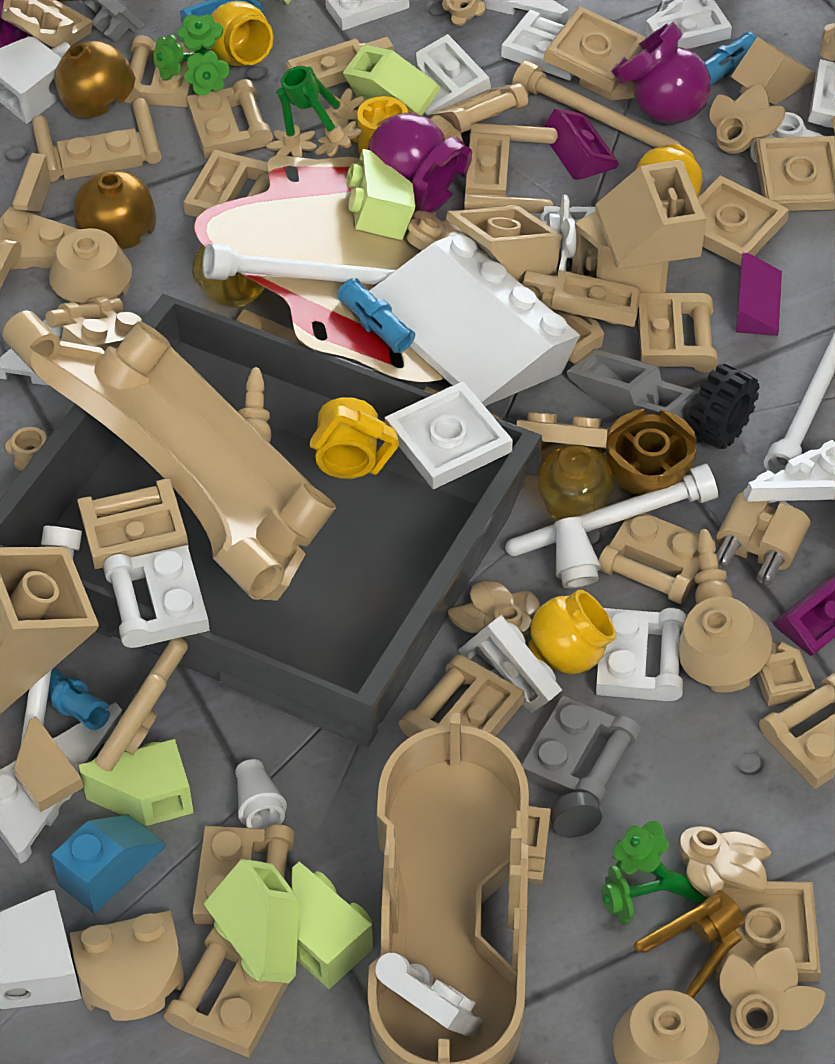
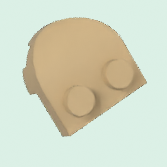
M4 0L1 18L53 48L63 42H67L72 46L91 34L93 25L91 19L58 0Z
M171 910L156 914H143L137 918L107 925H94L87 929L70 933L74 964L82 999L90 1011L94 1010L95 1007L107 1010L111 1018L116 1021L141 1019L165 1008V998L174 989L181 991L184 986V970Z

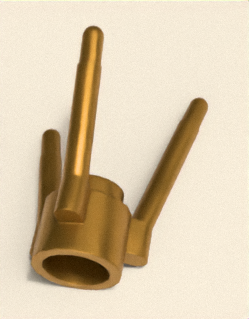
M718 890L693 910L649 933L644 938L636 941L633 946L636 951L647 953L691 927L705 943L710 944L714 940L718 941V946L684 993L694 998L727 952L742 940L736 929L745 923V918L736 902L726 892Z

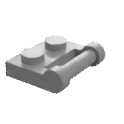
M562 695L521 764L527 781L561 796L572 792L590 793L596 798L598 805H600L606 795L604 786L626 747L635 743L641 732V727L630 717L621 715L614 717ZM601 735L608 738V742L588 777L581 779L575 777L598 736Z

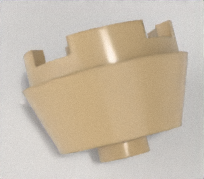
M80 229L69 233L59 242L50 268L49 282L58 298L61 296L68 302H75L81 305L88 303L91 298L105 296L108 299L117 298L121 293L125 296L130 286L132 266L125 253L110 234L99 229Z
M725 596L712 597L697 604L687 615L678 644L679 661L684 671L691 678L699 683L710 686L712 691L721 693L738 691L751 685L749 679L756 675L764 665L767 667L769 664L772 650V635L766 622L741 601Z
M661 990L646 995L621 1016L613 1034V1052L618 1064H717L719 1058V1039L710 1019L693 998L678 991Z

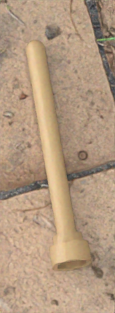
M525 60L515 72L512 84H521L526 90L527 95L542 93L654 148L669 144L681 146L679 141L547 79L546 74L542 72V68L534 63Z

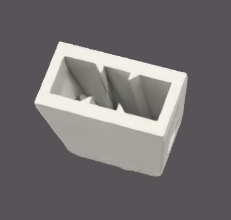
M28 36L1 47L0 103L27 124L35 116L40 115L59 100L60 97L55 86V71L58 63L71 46L67 42H63L49 49L37 38Z
M55 890L45 892L1 911L0 1009L81 999Z

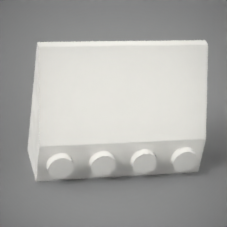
M463 233L433 242L369 290L378 300L383 299L387 301L392 307V313L409 329L415 332V339L410 347L450 384L455 385L464 381L484 406L562 374L580 337L566 323L563 317L549 309L536 297L533 291L519 283L506 271L503 265L495 262L477 246L473 239L465 236Z

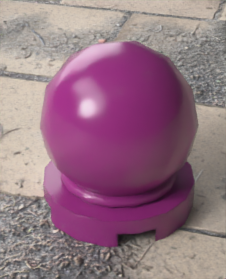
M674 22L669 25L665 24L639 43L643 51L629 61L624 56L611 70L620 84L628 81L634 82V97L640 109L655 122L669 125L688 121L699 114L706 106L710 94L711 76L704 60L692 50L677 47L683 33Z
M412 112L397 114L381 121L370 138L368 150L372 151L386 165L395 169L413 184L415 209L430 213L440 209L452 197L453 193L447 189L453 183L457 174L463 177L466 176L472 161L473 152L472 149L457 137L445 140L441 129L430 118Z

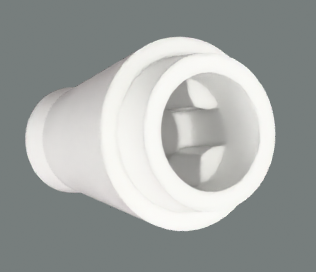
M569 517L555 522L556 577L561 579L562 586L564 588H579L597 582L599 580L597 571L601 569V565L583 528L582 519L580 517Z
M256 759L243 761L235 770L238 786L239 820L247 828L266 829L270 825H281L285 818L286 800L266 773L261 761Z

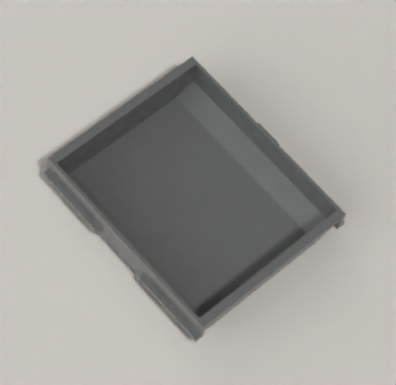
M162 294L141 322L161 333L169 341L170 346L237 412L245 408V398L248 392L246 390V383L251 370L255 367L259 368L264 381V391L262 392L264 394L263 409L270 412V419L267 421L271 430V440L269 443L336 506V510L308 547L298 545L306 555L277 601L254 600L213 559L212 545L204 527L192 509L173 488L186 530L188 549L210 631L181 637L187 642L188 649L179 664L221 681L222 686L369 748L378 733L377 726L385 719L447 619V610L455 606L507 522L527 474L537 476L543 467L544 458L541 457L542 435L494 417L512 438V452L434 490L399 446L377 475L368 473L354 479H340L329 476L321 471L316 464V450L310 447V440L318 427V413L324 404L341 397L360 399L373 406L378 414V419L385 423L386 416L433 394L380 375L372 369L324 352L321 353ZM75 404L0 498V548L45 547L41 546L43 526L64 527L82 531L79 551H74L73 562L99 624L95 632L109 638L114 636L121 639L119 626L122 624L113 585L107 581L103 568H94L77 499L91 496L92 500L153 487L156 486V481L165 478L114 432ZM379 438L377 439L376 453L385 442ZM145 578L132 581L141 618L146 621L156 619ZM170 640L141 646L140 648L161 656Z

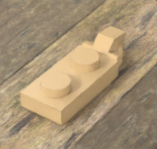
M388 37L369 43H359L357 38L287 60L286 71L296 66H310L316 77L328 88L347 81L343 72L363 44L393 51L394 46Z
M527 270L525 272L522 285L533 291L536 297L548 308L564 311L570 315H582L604 320L611 324H622L631 327L635 325L641 290L638 287L562 270L558 271V275H545Z

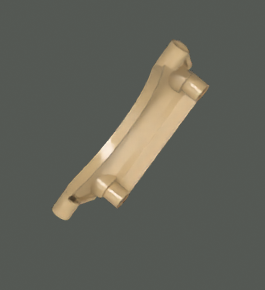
M22 311L11 317L3 329L2 337L4 342L44 382L114 432L143 457L165 479L170 478L173 488L192 509L204 527L212 545L213 559L249 597L254 600L277 601L289 586L306 555L298 545L308 547L336 510L335 504L299 473L170 346L169 341L151 326L137 321L117 349L109 346L104 351L99 347L60 341L32 311Z

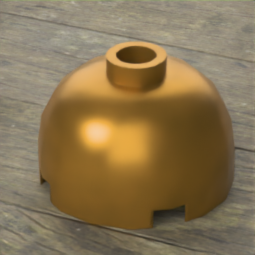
M88 41L71 46L58 63L55 71V86L61 102L76 118H92L109 112L106 105L112 103L115 99H118L120 104L127 99L134 88L136 79L124 55L111 45L99 41Z
M106 171L87 179L80 187L74 203V219L77 229L93 228L105 231L115 239L122 250L141 243L140 237L146 234L148 230L151 234L155 229L156 210L149 188L135 175L125 171Z
M645 409L627 413L621 416L609 430L606 444L609 472L623 490L634 496L675 485L683 481V477L689 474V469L694 466L697 453L695 432L684 419L669 411L660 410V416L654 414L645 415Z

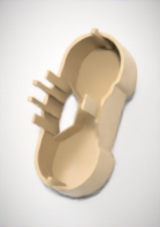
M450 713V725L428 728L404 741L389 757L379 781L377 824L379 848L384 853L380 956L369 965L368 1007L372 1039L384 1064H509L521 1042L526 978L528 782L525 771L515 753L494 735L475 727L461 725V713ZM506 881H508L509 894L507 929H513L512 966L481 936V905ZM396 953L405 957L409 964H420L431 971L433 984L438 979L447 986L451 985L476 1002L471 1012L483 1019L484 1022L475 1036L470 1038L447 1029L384 985L376 975V964L382 955Z

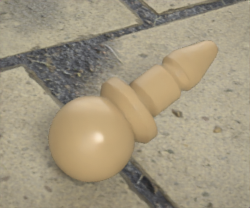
M255 367L251 370L246 383V390L248 392L245 398V408L240 409L238 413L270 442L271 430L267 424V421L270 419V412L263 409L264 394L262 392L264 391V381L260 369Z
M702 529L699 533L697 551L700 554L698 558L701 572L694 576L695 583L699 585L695 592L696 604L712 597L725 596L732 598V591L729 585L724 582L727 579V572L719 569L715 543L709 531Z

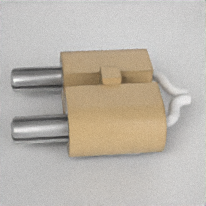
M743 492L737 494L716 535V541L720 546L717 553L718 566L720 567L721 565V569L728 568L734 554L743 558H747L749 552L758 555L757 563L763 564L757 575V580L762 584L765 579L764 585H770L778 570L790 567L808 531L810 519L803 511L789 505L786 501H779L780 504L776 509L768 506L769 503L776 501L747 502Z

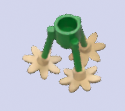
M296 66L286 71L280 81L282 88L276 91L282 105L286 130L284 132L275 130L274 136L277 141L268 143L266 148L270 151H278L276 156H289L291 153L292 156L303 158L302 151H315L316 155L326 153L327 156L333 157L338 152L339 147L344 149L350 148L352 145L350 140L358 137L362 132L361 128H356L357 109L365 101V98L360 96L353 99V91L350 88L345 90L341 99L332 95L316 77L310 66ZM319 93L330 104L329 109L325 110L318 99ZM290 103L300 109L313 107L324 124L326 136L318 140L321 144L318 149L316 144L310 142L315 137V131L300 134L299 126L294 125Z

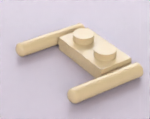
M138 98L132 104L139 132L132 128L86 137H76L57 141V146L53 147L46 117L42 115L35 116L32 120L37 149L39 154H46L50 181L54 182L63 175L66 180L106 171L143 166V161H147L150 164L159 163L162 155L147 101L143 98Z
M485 123L472 124L469 148L473 152L466 178L464 210L515 205L528 213H543L544 206H554L553 202L549 199L506 197L510 141L553 144L558 138L556 129Z
M183 638L170 640L99 752L95 763L103 770L112 771L124 751L134 755L144 740L149 728L158 716V714L151 710L166 688V682L188 649V644Z

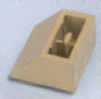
M682 160L642 165L596 203L595 210L617 269L701 257L706 217Z
M596 211L575 223L577 241L576 252L572 259V273L638 287L641 293L666 292L669 261L617 269Z

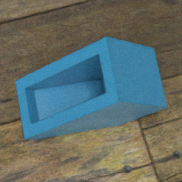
M128 814L87 821L55 850L51 856L59 886L95 914L165 848V843Z

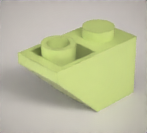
M363 44L343 72L357 97L362 96L365 98V101L379 96L393 97L402 101L408 108V112L421 116L441 90L435 81L393 50Z
M363 149L358 163L351 164L346 180V186L351 188L348 208L349 211L354 213L355 229L403 240L415 210L413 184L395 169L386 165L372 151Z
M175 739L161 743H147L137 749L134 755L124 752L112 771L100 768L95 763V759L78 765L86 800L120 815L129 814L144 826L194 813L190 786Z
M241 859L203 904L214 918V927L224 939L231 942L241 956V965L247 974L261 982L290 983L296 976L300 900L273 864Z
M299 861L292 867V891L300 900L297 961L330 989L373 950V924L367 912L360 905L354 902L349 905L336 893L334 885L323 873L319 871L312 873Z

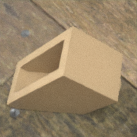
M757 37L731 77L742 84L739 90L741 94L755 84L761 83L768 94L769 102L776 105L813 82L816 73L790 55Z

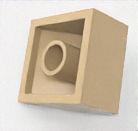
M505 206L447 211L446 220L458 234L463 233L465 236L473 239L482 251L495 262L503 265L506 271L519 283L522 284L526 270L545 275H556L562 235L521 207Z

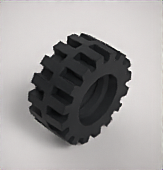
M723 363V365L716 366V370H712L708 374L707 381L703 380L699 393H696L693 398L695 402L688 412L691 416L687 419V423L695 432V437L719 449H726L727 445L731 446L734 443L735 437L738 438L741 435L743 426H747L750 420V413L754 412V402L758 400L759 396L757 392L760 388L759 383H757L758 380L728 364Z

